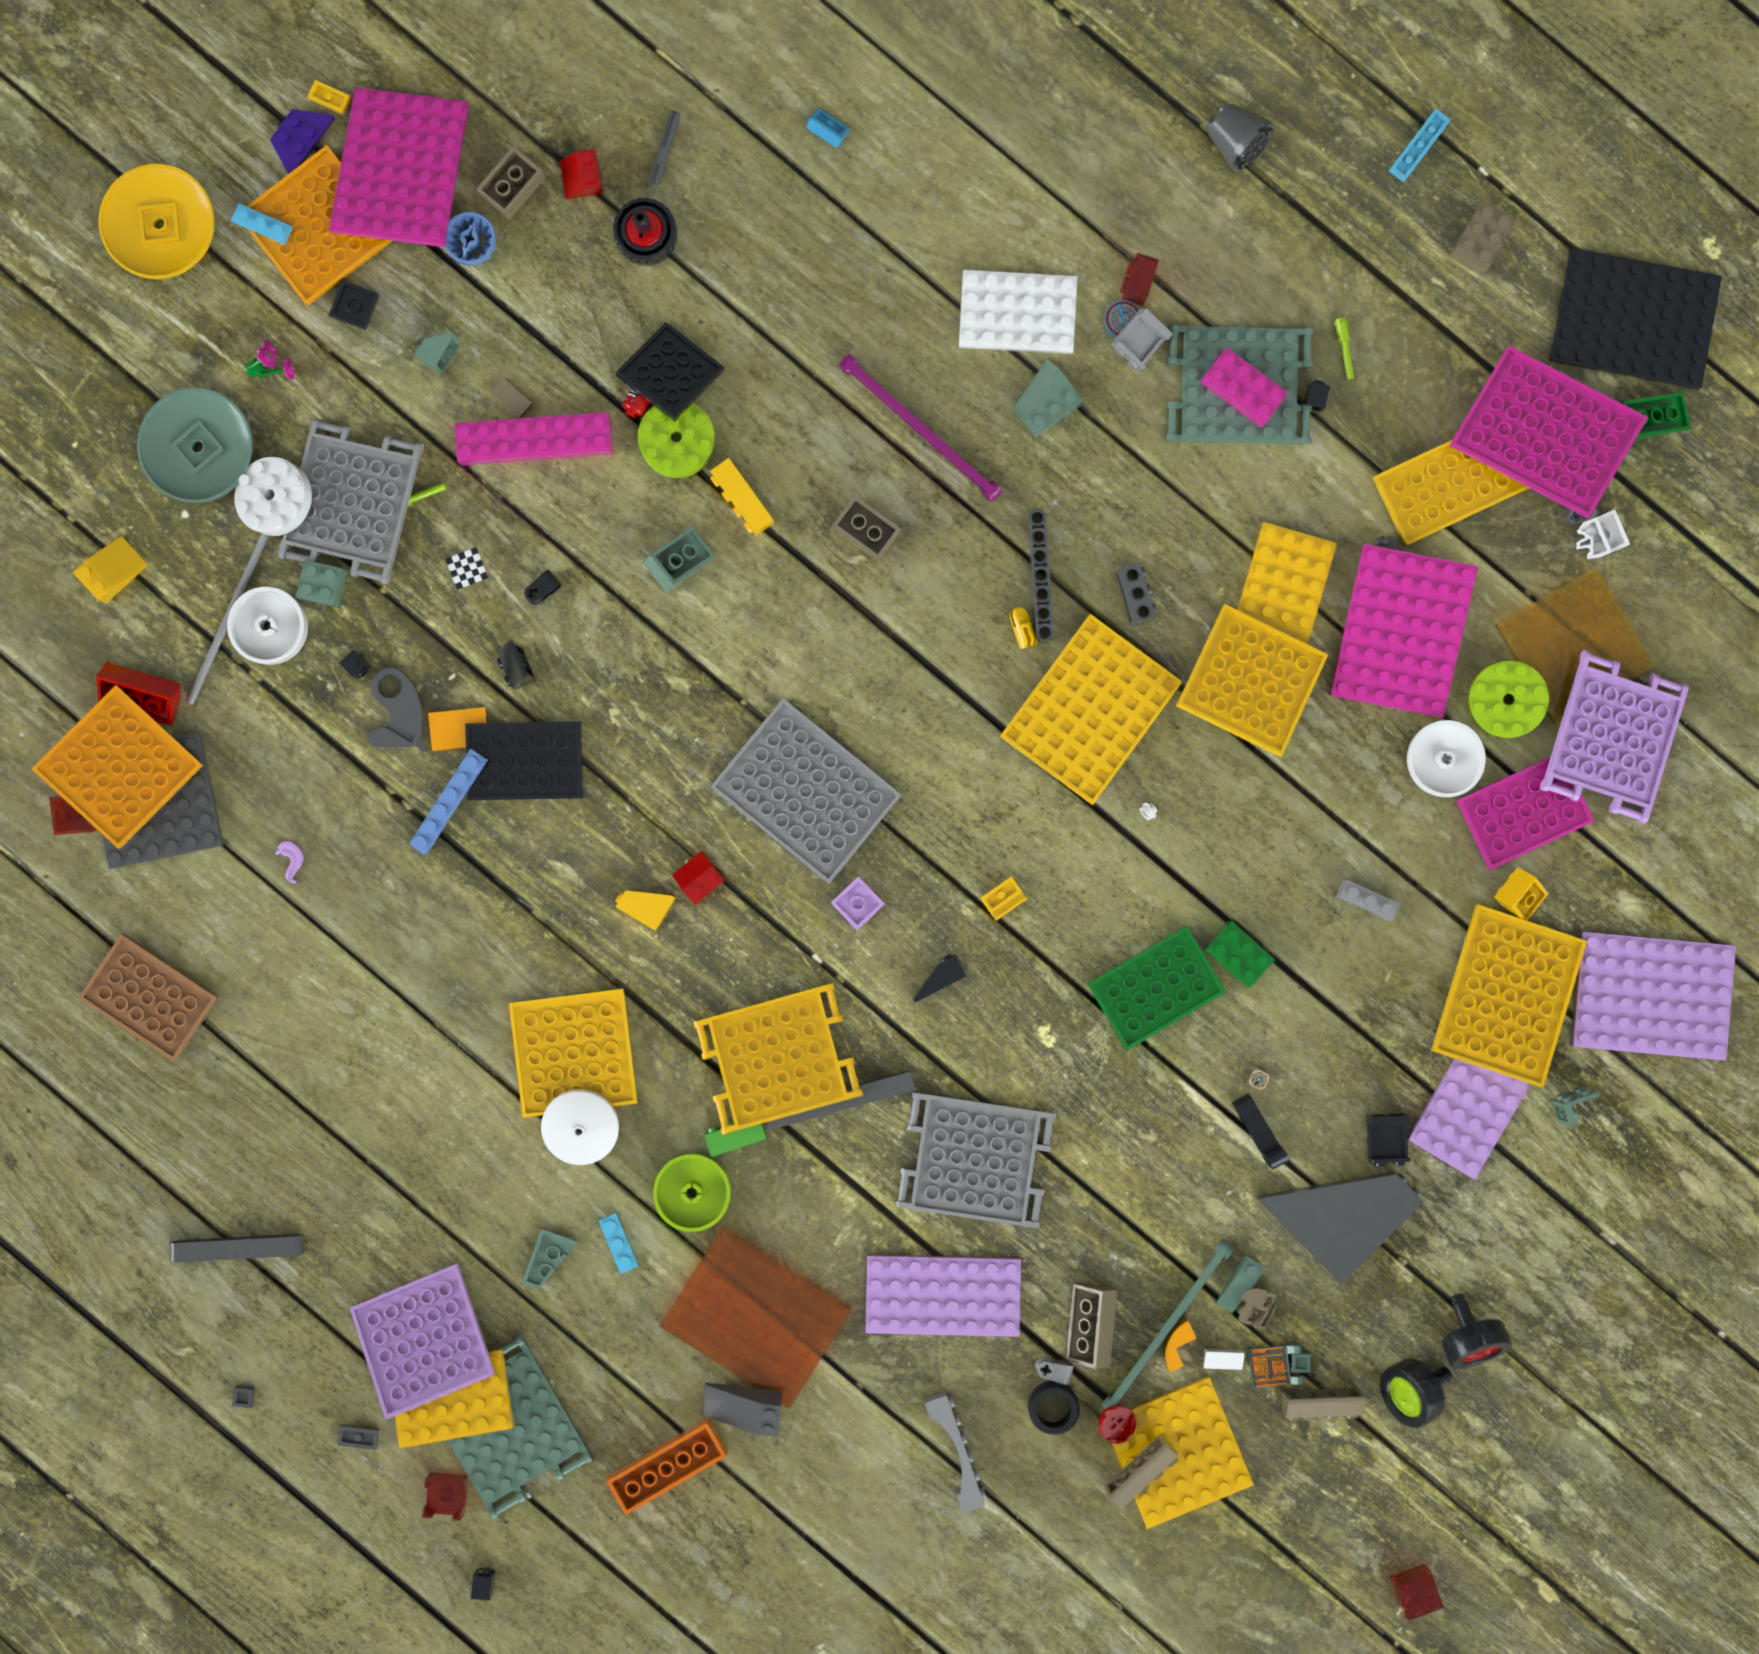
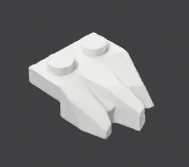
M1615 509L1582 523L1577 530L1578 534L1585 536V538L1577 542V549L1589 548L1588 559L1599 558L1630 545Z

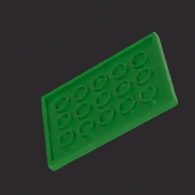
M1187 926L1087 983L1126 1050H1129L1226 992Z

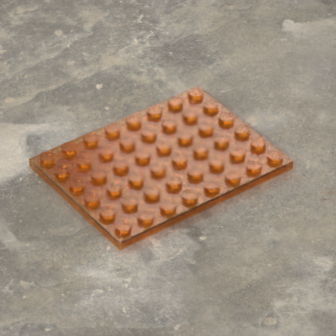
M721 1228L661 1322L660 1327L752 1386L761 1389L783 1391L782 1405L790 1409L850 1314L851 1309L726 1229Z

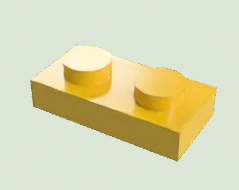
M317 80L314 81L307 96L309 100L344 115L351 100L350 95Z

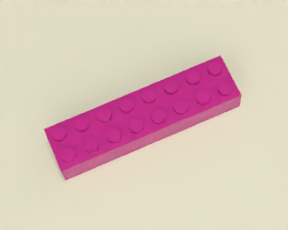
M608 412L455 423L457 462L461 466L614 455L611 416Z

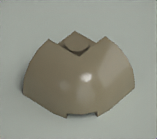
M1259 1288L1246 1291L1240 1298L1246 1304L1240 1309L1238 1320L1257 1329L1265 1330L1276 1308L1273 1302L1277 1295Z

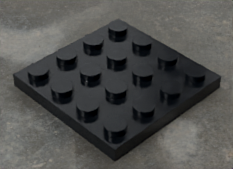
M665 322L616 371V377L675 422L724 372L725 367L669 323Z

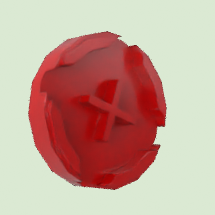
M1111 1405L1100 1416L1098 1422L1099 1432L1110 1443H1124L1135 1432L1136 1417L1125 1405Z

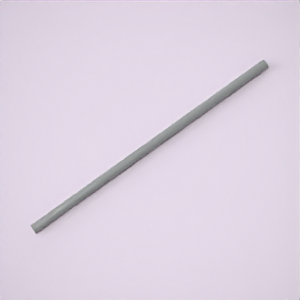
M262 533L187 698L186 702L194 705L227 631L229 612L235 601L243 595L269 535Z

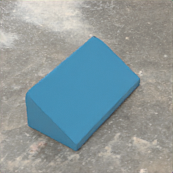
M820 108L809 118L806 126L808 130L835 148L840 146L850 131V128Z

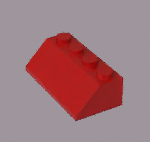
M106 662L96 675L98 702L117 685L156 722L170 726L173 724L181 699L180 683Z

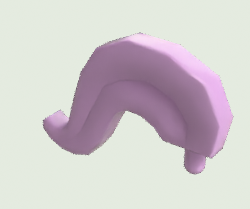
M292 841L281 842L275 854L282 853V855L290 858L291 863L285 876L289 882L296 883L297 880L294 879V875L304 861L303 851Z

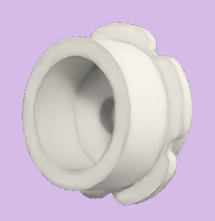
M1145 802L1140 808L1142 816L1146 820L1156 818V807L1152 803L1148 804Z

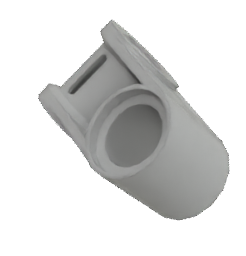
M1041 1357L1036 1361L1035 1368L1041 1378L1069 1385L1074 1367L1072 1363L1047 1357ZM1045 1365H1047L1048 1368H1045V1370L1042 1371L1041 1367L1044 1368Z

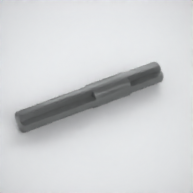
M671 110L649 178L650 183L655 185L660 184L680 119L679 112Z

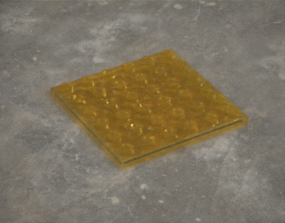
M1597 567L1592 568L1495 625L1515 660L1531 666L1544 679L1549 693V704L1546 713L1553 724L1558 723L1563 718L1580 663V654L1583 650L1610 661H1619L1620 668L1617 676L1627 680H1631L1655 666ZM1592 662L1588 664L1589 667L1609 673V668Z

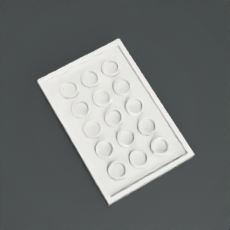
M963 270L959 348L1073 354L1077 276Z

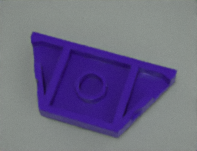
M291 109L270 139L288 174L306 161L335 120L332 115Z

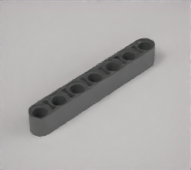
M1034 509L1028 516L1034 627L1037 640L1044 643L1048 642L1054 633L1047 521L1043 510ZM1038 514L1042 517V521L1035 523L1032 520V516ZM1036 533L1041 534L1043 541L1036 542L1033 539V535ZM1041 552L1045 558L1043 561H1037L1034 554ZM1036 572H1044L1046 578L1042 581L1038 580ZM1039 590L1045 591L1047 598L1039 599L1037 592ZM1041 609L1046 610L1048 617L1045 619L1040 618L1038 611ZM1046 628L1049 631V637H1041L1039 630Z
M303 1234L169 1242L170 1262L298 1256L303 1254Z

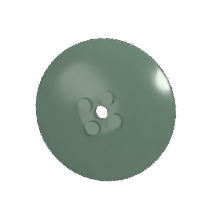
M185 388L164 396L147 412L138 432V458L146 477L159 491L182 502L204 503L223 497L239 484V477L247 472L251 464L253 435L244 413L229 398L205 388ZM201 442L203 445L202 450L195 452L194 445Z

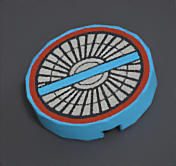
M1120 300L1111 304L1104 316L1107 332L1116 338L1138 312V306L1127 300Z

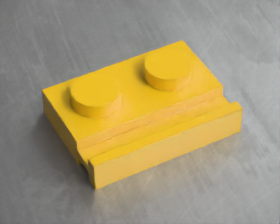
M1012 876L980 897L995 921L1027 900Z

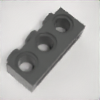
M1140 563L1117 569L1115 572L1131 626L1154 620L1157 608L1155 603H1151L1150 596H1152L1150 586L1145 583L1146 571L1144 566L1141 567ZM1134 571L1137 575L1136 580H1130L1127 577V572ZM1134 589L1142 592L1140 599L1133 596L1132 592ZM1143 607L1147 610L1148 614L1146 617H1141L1138 614L1139 608Z

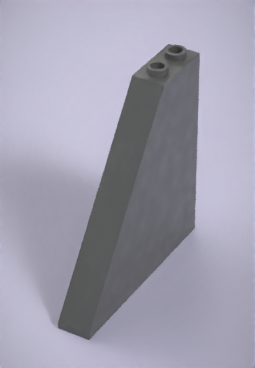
M1393 1172L1264 1194L1257 1197L1341 1284L1423 1203L1420 1199L1421 1193L1414 1187L1410 1188L1406 1184L1408 1180L1399 1173L1397 1175Z

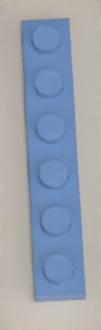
M474 749L469 750L409 843L411 846L424 855L428 854L488 761L487 758Z

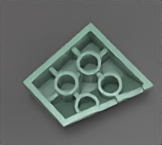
M1047 359L1017 401L1013 410L1036 439L1081 406L1083 399L1062 371Z

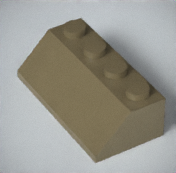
M1073 1283L1066 1352L1067 1361L1093 1369L1110 1367L1117 1300L1116 1289L1099 1285Z
M1358 1387L1281 1390L1282 1414L1290 1421H1298L1299 1418L1318 1420L1319 1417L1338 1419V1416L1354 1419L1357 1416L1363 1415L1367 1398Z
M1160 1434L1104 1486L1108 1498L1121 1509L1125 1506H1130L1139 1493H1144L1153 1480H1158L1168 1466L1172 1467L1177 1462L1179 1457L1177 1451Z

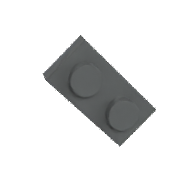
M341 1424L338 1445L376 1450L378 1448L380 1429Z

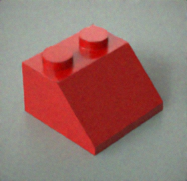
M595 149L576 151L560 160L566 199L604 193L598 156Z
M702 851L672 875L694 905H697L726 881Z

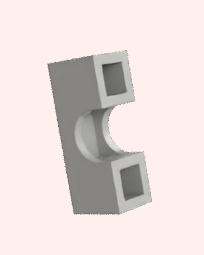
M1342 880L1335 896L1344 902L1363 908L1387 921L1394 920L1400 903L1349 880Z

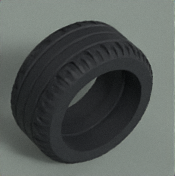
M1055 1381L1043 1382L1032 1391L1028 1400V1411L1031 1421L1036 1428L1046 1434H1063L1069 1431L1078 1420L1080 1412L1079 1402L1075 1392L1068 1385ZM1050 1393L1062 1394L1067 1397L1070 1403L1068 1414L1057 1422H1049L1042 1419L1037 1411L1040 1400Z

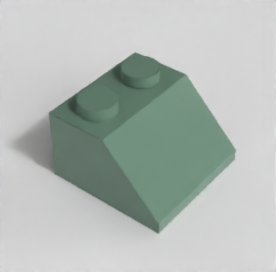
M451 332L425 338L422 343H418L414 356L422 365L442 376L461 342Z

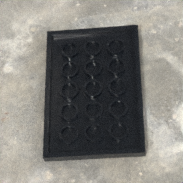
M581 721L465 724L466 755L470 749H474L488 759L468 790L467 800L583 798Z

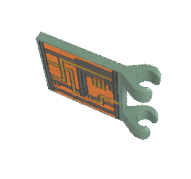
M1299 1343L1248 1349L1252 1387L1304 1384L1305 1378L1303 1374L1290 1376L1288 1354L1301 1353Z

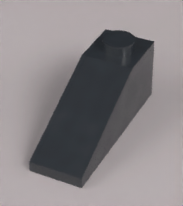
M951 954L940 958L941 962L937 964L914 996L913 1000L915 1003L966 977L956 955L951 956Z

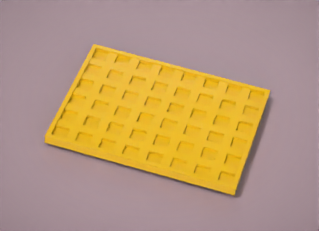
M1089 614L1000 737L1093 805L1179 688L1182 681L1093 615Z

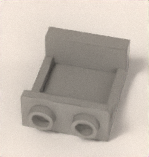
M1147 308L1138 310L1111 345L1115 348L1114 352L1118 356L1124 357L1128 361L1129 367L1133 370H1144L1146 367L1145 363L1163 341L1169 340L1173 334Z

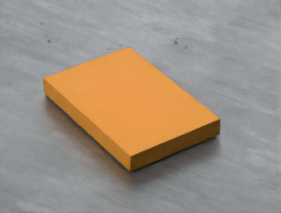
M486 707L428 713L432 751L466 748L465 724L488 723Z

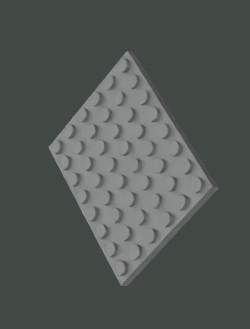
M782 698L711 785L714 791L828 884H830L901 797L898 791L784 698Z

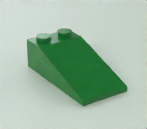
M1683 392L1620 402L1648 417L1634 441L1691 429Z

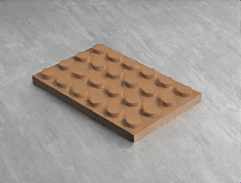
M120 934L78 997V999L173 1062L177 1061L219 998L124 934Z

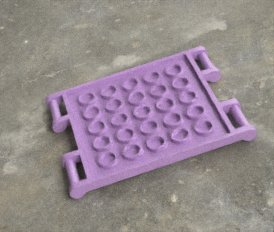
M1583 650L1580 654V663L1546 774L1540 784V790L1552 791L1567 796L1571 800L1578 801L1582 789L1586 788L1614 798L1609 806L1610 813H1620L1638 819L1639 822L1645 824L1651 814L1689 686L1684 683L1678 684L1660 678L1655 673L1649 676L1648 686L1617 676L1620 668L1619 661H1610ZM1592 662L1609 668V673L1589 667L1588 664ZM1660 685L1675 690L1678 694L1675 696L1657 690V686ZM1553 778L1573 784L1574 788L1571 790L1552 784ZM1622 801L1641 806L1643 809L1641 812L1623 807L1621 804Z

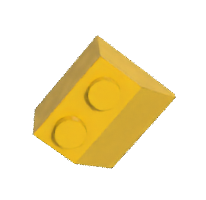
M1517 867L1509 875L1506 883L1498 889L1494 898L1515 917L1528 921L1549 893L1535 876Z

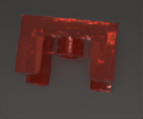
M430 1472L425 1479L427 1499L423 1507L422 1518H432L435 1514L453 1515L451 1520L461 1521L466 1511L468 1475Z

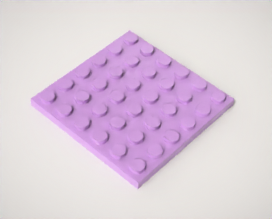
M459 1264L442 1269L350 1308L385 1419L392 1418L496 1375Z

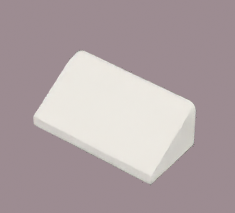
M1204 1348L1203 1368L1242 1370L1244 1361L1243 1350Z

